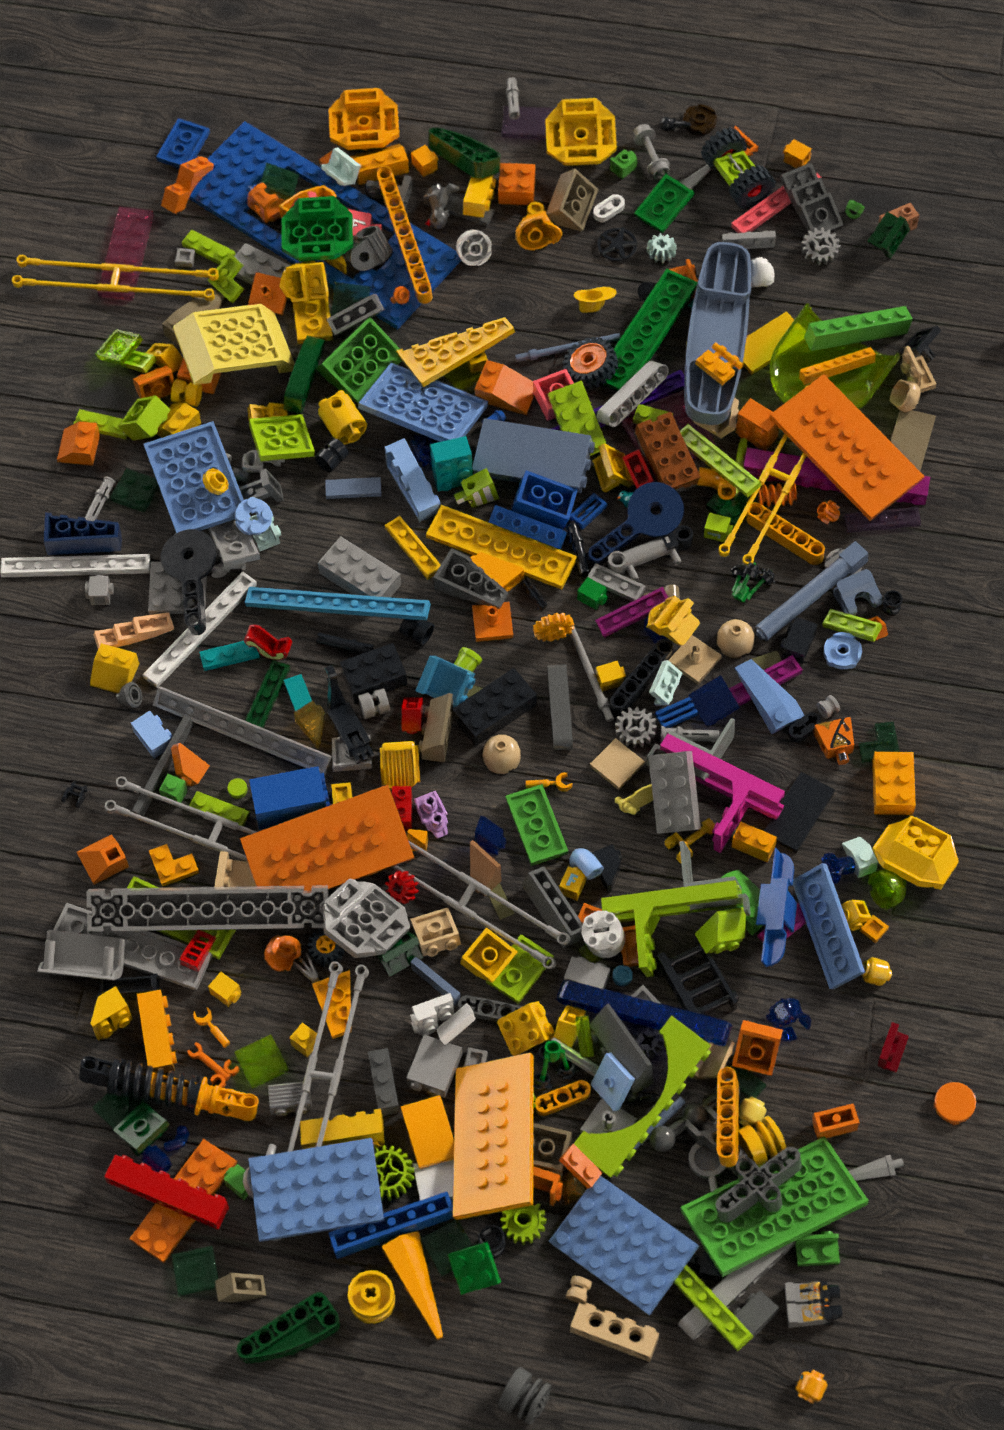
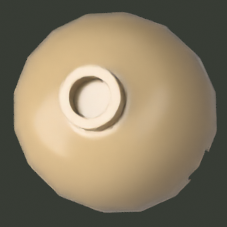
M734 619L727 621L720 627L717 633V646H719L724 655L730 658H741L742 655L749 654L753 649L754 632L751 626L742 620Z
M496 735L486 741L483 747L482 758L490 771L496 774H506L513 768H517L520 763L521 751L518 743L512 737Z

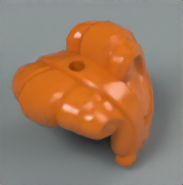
M276 935L265 948V960L275 971H290L294 959L301 956V944L295 937H280Z

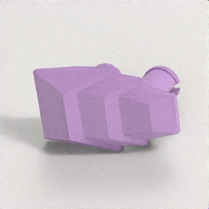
M433 791L415 798L414 802L417 812L427 830L431 831L437 839L448 835V820L446 817L448 814L437 792Z

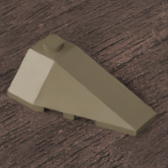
M209 288L214 291V300L206 301L205 298H194L176 310L162 324L165 337L179 346L173 326L193 312L220 309L225 297L213 288Z

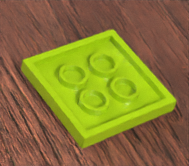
M303 414L249 419V427L260 461L314 457L315 450Z

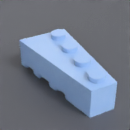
M405 438L386 446L387 468L419 522L436 515L439 505H441L440 500L432 492V487L429 481L426 480Z

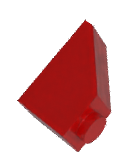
M404 697L402 705V731L410 734L421 731L423 697Z

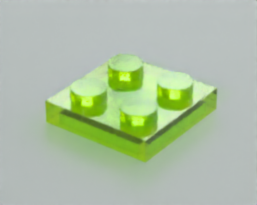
M115 329L95 355L99 360L123 365L138 348L143 338L139 334Z
M271 1034L235 1051V1055L251 1088L289 1071Z

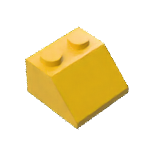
M185 402L173 403L169 407L170 412L167 414V420L157 428V435L163 438L199 426L201 424L199 411Z
M101 643L94 658L90 686L119 693L122 686L132 682L139 666L137 653Z
M486 927L462 956L460 964L475 976L493 983L518 951Z

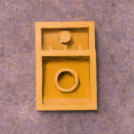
M440 1095L401 1106L403 1119L419 1170L454 1160V1138Z

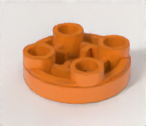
M951 1082L943 1085L937 1091L934 1099V1108L943 1120L950 1122L952 1125H958L967 1121L973 1115L976 1108V1098L972 1090L966 1085Z

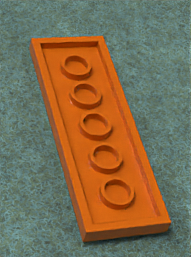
M203 1139L174 1179H183L189 1183V1186L194 1188L196 1186L202 1187L208 1191V1194L214 1196L224 1182L226 1171L231 1167L234 1168L237 1160ZM155 1203L130 1237V1241L162 1263H165L195 1220Z

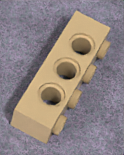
M579 1303L570 1326L571 1333L650 1362L659 1339V1333L656 1332V1329L650 1326H638L635 1321L624 1318V1320L617 1318L616 1314L610 1311L601 1312L589 1303L584 1305ZM597 1319L601 1322V1325L592 1327L590 1321ZM612 1327H618L621 1332L613 1335L609 1330ZM637 1334L641 1337V1340L639 1342H632L629 1337Z

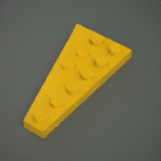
M504 317L484 323L483 327L473 329L471 327L466 329L467 332L460 334L455 332L432 339L427 344L421 346L416 344L411 349L405 351L400 349L396 350V352L419 383L425 387L514 334L515 330Z

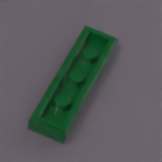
M272 660L245 721L264 728L284 684V680L291 669L290 665Z

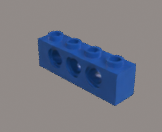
M497 505L494 506L489 520L491 524L560 550L567 535V532Z

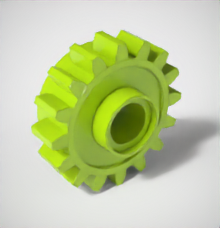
M539 1203L535 1206L531 1205L502 1211L504 1217L501 1218V1224H505L502 1226L503 1232L507 1231L506 1236L508 1239L512 1237L514 1238V1243L521 1241L522 1245H525V1241L533 1243L535 1237L540 1238L539 1232L545 1231L543 1225L546 1224V1218H542L545 1216V1211H539ZM521 1218L529 1220L525 1225L520 1224L518 1221Z

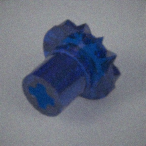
M826 853L821 858L822 863L827 864L833 884H837L842 875L855 872V862L851 856L837 858L833 853Z

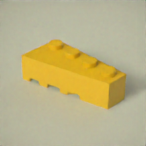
M374 1109V1114L367 1115L362 1111L356 1112L354 1117H348L343 1114L336 1115L333 1120L329 1121L328 1119L322 1146L372 1138L374 1148L385 1145L381 1109ZM323 1118L300 1121L302 1149L317 1146Z

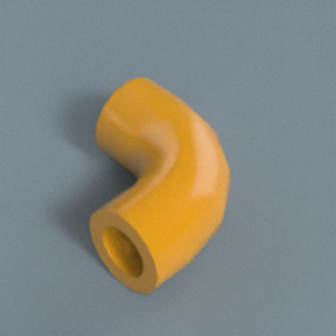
M699 467L700 479L697 485L717 489L719 497L724 500L732 499L735 496L736 488L713 469Z

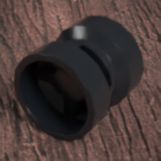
M895 590L885 593L882 603L884 613L893 616L900 612L903 600L901 593Z

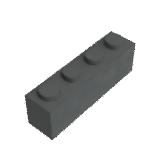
M541 867L529 872L521 886L547 925L570 936V942L567 945L561 944V946L565 948L579 942L582 937L583 923L546 868ZM563 935L561 941L565 942L566 936Z

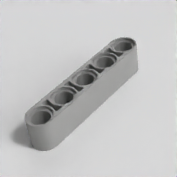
M654 361L646 363L598 410L597 421L611 427H616L666 379L668 367Z

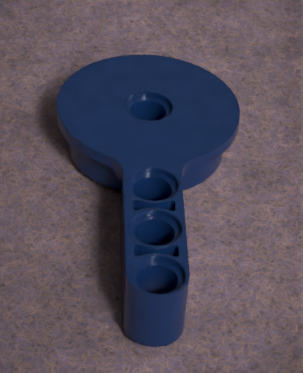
M660 482L647 483L637 488L629 499L628 519L589 549V563L601 565L608 560L612 552L620 551L636 539L639 534L661 537L673 532L679 526L684 513L683 502L677 491L671 486ZM660 508L658 515H654L650 511L651 509ZM627 530L631 533V535L625 537L621 534V532ZM613 541L616 546L611 548L606 543ZM599 552L601 557L596 559L591 554Z

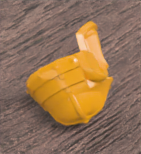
M541 211L539 214L526 215L516 229V240L520 247L525 250L533 251L544 248L551 243H557L562 237L561 229L551 222L545 211Z

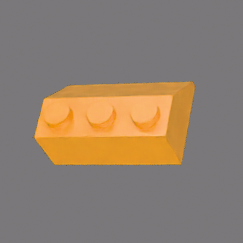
M401 144L350 156L361 165L357 176L359 185L366 184L368 180L377 181V170L382 166L391 168L394 176L409 173L408 158Z

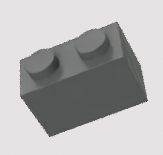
M761 1290L756 1295L752 1293L746 1299V1305L742 1309L737 1308L733 1312V1315L750 1331L753 1338L772 1320L779 1309Z

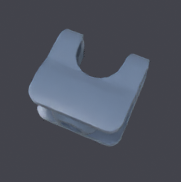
M867 569L839 580L836 585L837 587L833 590V595L843 612L854 616L857 614V607L854 601L856 598L862 597L867 599L873 607L880 606L883 601L874 577Z

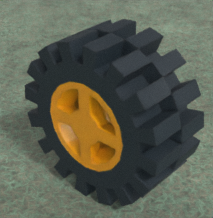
M318 929L317 934L314 932L312 934L313 937L309 938L308 943L311 959L315 960L317 965L321 963L322 967H325V964H328L329 967L332 962H338V959L341 961L342 955L345 953L344 949L326 936L321 929Z

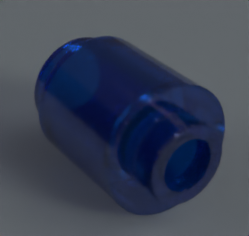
M156 1145L148 1146L142 1152V1161L152 1167L151 1170L167 1173L171 1168L172 1162L170 1158Z

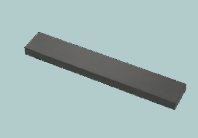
M185 715L182 718L145 785V790L157 793L173 764L171 747L177 743L184 744L193 727L191 717ZM141 793L132 812L144 817L153 797Z

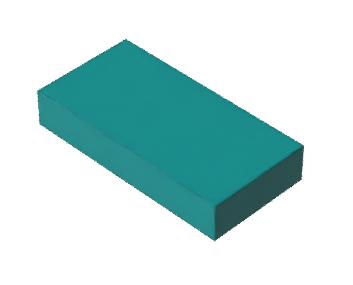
M302 674L285 679L284 684L295 713L299 714L314 709Z

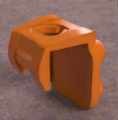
M261 183L248 193L247 204L265 223L269 221L275 222L281 217L278 206L291 197L279 186L270 185L267 187L264 183Z

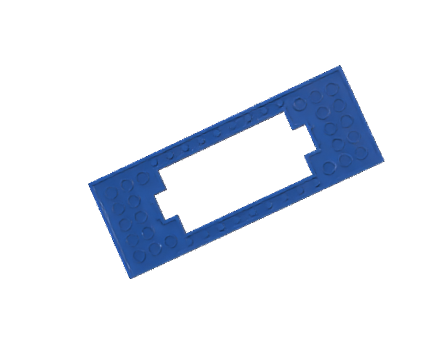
M245 121L208 158V161L214 164L213 170L197 183L189 199L293 265L304 261H298L282 252V235L246 213L250 209L247 204V188L251 184L252 186L257 184L263 177L275 183L289 170L315 187L325 185L333 190L337 196L335 198L354 211L370 213L372 215V222L382 224V228L393 234L388 240L392 248V256L377 272L373 269L359 271L353 279L324 262L327 285L354 303L372 294H377L385 310L375 316L397 330L422 304L416 298L387 208L349 185L342 186L338 184L333 177L328 176L319 166ZM410 223L433 292L459 264L461 259L457 251ZM399 286H404L409 290L410 298L405 304H393L390 301L394 290Z

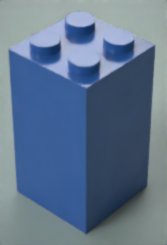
M319 766L249 779L259 831L330 806L324 772L320 773Z

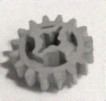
M823 227L821 231H818L817 228H814V232L809 230L808 234L804 235L802 241V254H806V259L811 258V263L817 261L818 265L822 261L825 265L828 260L833 262L834 257L838 256V251L840 250V240L835 239L836 233L831 235V230L829 229L825 232Z
M629 707L628 713L622 711L621 717L617 716V723H615V729H617L616 736H620L619 741L623 742L625 740L626 746L632 743L633 748H636L637 744L643 747L644 742L649 744L650 738H655L657 730L655 725L656 719H651L652 713L646 714L645 708L639 711L638 707L635 708V711H632ZM624 723H626V729H625V730L623 729Z

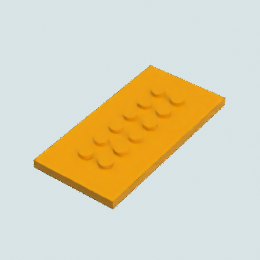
M531 1053L456 1068L453 1217L456 1220L533 1205L534 1056Z

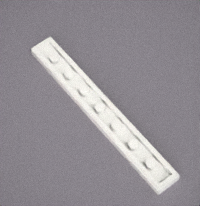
M150 554L1 558L0 575L1 577L144 574L150 573L151 557Z
M242 571L205 610V632L201 635H193L189 628H187L143 674V678L158 688L247 596L248 588L255 587L257 581Z

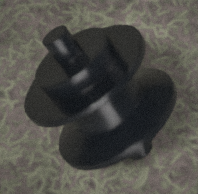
M651 282L640 284L637 290L638 296L642 300H646L655 285Z

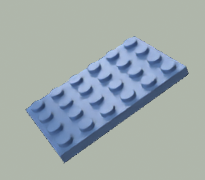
M390 363L361 399L358 409L442 442L466 436L487 408L488 401L436 380L423 387L409 369Z
M214 421L144 444L176 533L188 529L201 531L235 520V510L244 499ZM214 468L221 471L228 480V489L222 495H215L205 488L202 478L203 474L209 469Z
M372 1138L248 1158L260 1242L384 1221Z
M600 1175L594 1185L585 1191L549 1240L550 1244L648 1315L652 1313L699 1247L698 1244Z

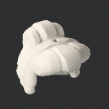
M762 257L751 260V288L772 285L774 282V269L771 263Z

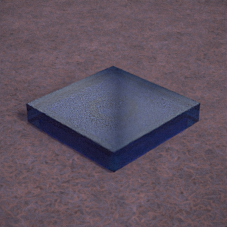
M721 675L689 694L691 701L707 727L740 708Z

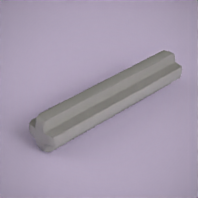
M551 1039V1041L560 1043L561 1049L565 1050L566 1059L595 1076L599 1068L598 1065L558 1039Z

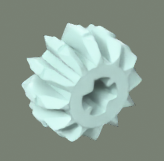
M660 233L659 237L653 235L652 239H649L647 254H649L650 259H654L655 263L661 261L663 264L665 260L670 262L671 258L675 257L677 245L674 243V238H669L668 234L662 236Z

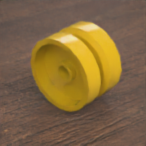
M368 1270L359 1273L353 1278L348 1287V1299L352 1313L357 1319L365 1323L375 1324L382 1322L391 1315L395 1308L396 1298L392 1282L379 1271Z

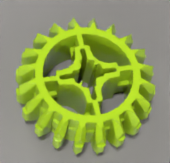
M383 1145L382 1151L375 1147L376 1163L385 1160L383 1164L376 1165L378 1178L381 1179V1186H379L381 1201L384 1199V1196H387L388 1201H391L392 1195H395V1198L398 1199L399 1192L406 1194L404 1187L411 1188L409 1181L414 1180L412 1173L415 1172L414 1167H411L413 1162L410 1159L407 1160L408 1154H402V1149L400 1148L394 1152V1146L386 1150V1146ZM393 1160L402 1166L404 1172L393 1167ZM389 1166L390 1173L384 1179V1173H386ZM392 1181H399L395 1185L389 1186Z

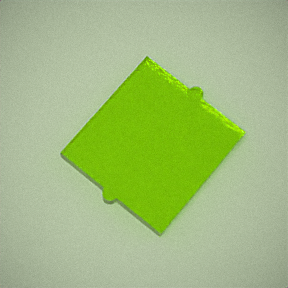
M467 362L445 375V378L454 388L471 394L475 391L481 373L479 371L471 373Z

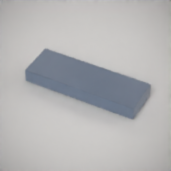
M381 477L325 480L326 499L381 496Z
M415 957L411 961V969L442 995L450 993L453 1004L457 1006L460 992Z

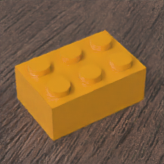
M874 752L872 761L874 814L913 815L916 806L914 752Z

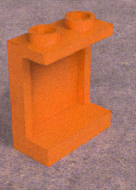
M533 1166V1188L550 1193V1205L554 1206L556 1201H560L563 1193V1183L560 1182V1175Z

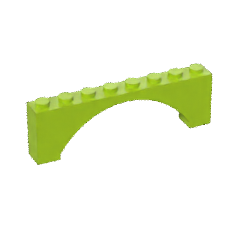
M672 1015L659 1031L666 1047L668 1071L664 1090L653 1109L640 1121L622 1130L601 1134L583 1131L574 1143L609 1178H612L613 1175L617 1177L624 1168L621 1164L625 1159L630 1160L636 1153L634 1147L638 1142L642 1144L649 1135L646 1132L649 1127H655L661 1120L659 1114L663 1109L667 1111L674 1102L671 1099L674 1094H680L686 1087L684 1081L688 1076L692 1078L699 1069L696 1067L699 1061L705 1062L711 1054V1051H709L711 1045Z

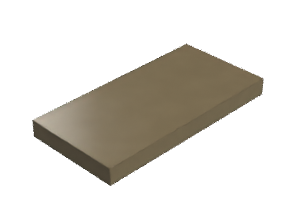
M899 410L890 442L921 472L936 416L914 410L908 412Z

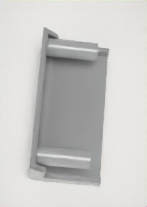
M48 930L45 941L44 961L40 963L37 972L107 980L118 979L123 972L125 938Z

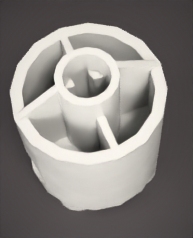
M596 911L585 917L582 925V936L589 950L601 958H610L617 955L625 944V933L618 918L608 911Z

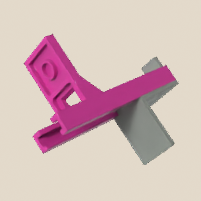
M733 718L729 720L711 750L669 731L661 745L655 743L648 754L650 756L692 751L695 781L732 798L730 808H725L722 814V821L720 823L717 822L712 831L714 833L712 839L714 850L719 853L722 852L749 807L776 820L784 808V805L779 803L785 795L784 790L721 760V757L734 738L735 719ZM647 756V765L649 766V758Z

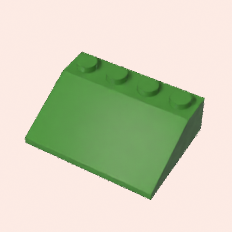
M369 317L316 369L329 383L340 391H344L345 394H348L352 400L359 404L390 363L399 365L402 362L396 352L400 348Z

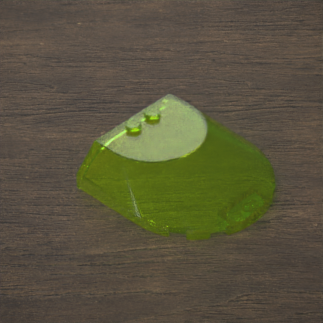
M806 303L780 339L770 360L771 384L775 393L784 404L811 384L804 385L800 380V369L868 348L861 343H854L811 351L804 339L809 323L822 320L814 313L808 303ZM874 351L876 353L875 363L828 377V379L860 410L869 402L899 361L900 354L885 355Z

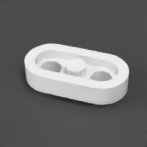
M617 194L611 195L594 207V218L599 222L608 221L624 209V198Z

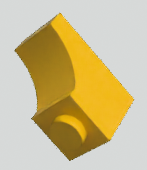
M155 343L145 352L146 354L154 355L157 360L155 364L159 367L168 366L172 372L178 371L182 360H184L173 344Z

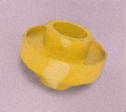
M212 468L203 474V483L209 492L215 495H222L228 489V480L221 471Z

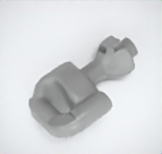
M250 450L242 457V468L248 473H260L263 470V463L281 466V463H285V459L260 461L257 450Z

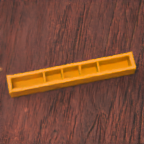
M869 347L800 369L799 378L806 385L814 382L823 374L828 378L875 363L876 353Z

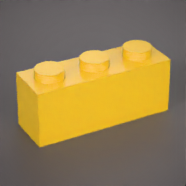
M494 175L484 178H474L471 176L463 200V215L484 218L485 212L489 211V200L493 198V188L496 189L497 178H494Z

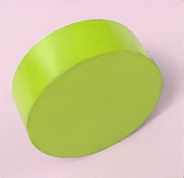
M236 778L229 782L228 792L231 797L239 799L247 794V784L243 779Z

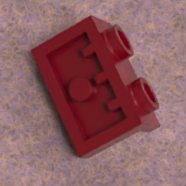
M892 1022L877 1066L896 1073L909 1036L898 1032L900 1024Z

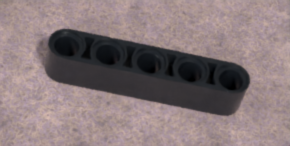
M660 639L612 695L610 710L613 715L621 716L622 711L627 713L628 708L632 707L653 682L662 661L669 660L673 655V643L670 640ZM639 676H644V677H646V678L640 679V678H638V677H639ZM616 703H621V704H623V705H622V706H617V705H615V704H616Z

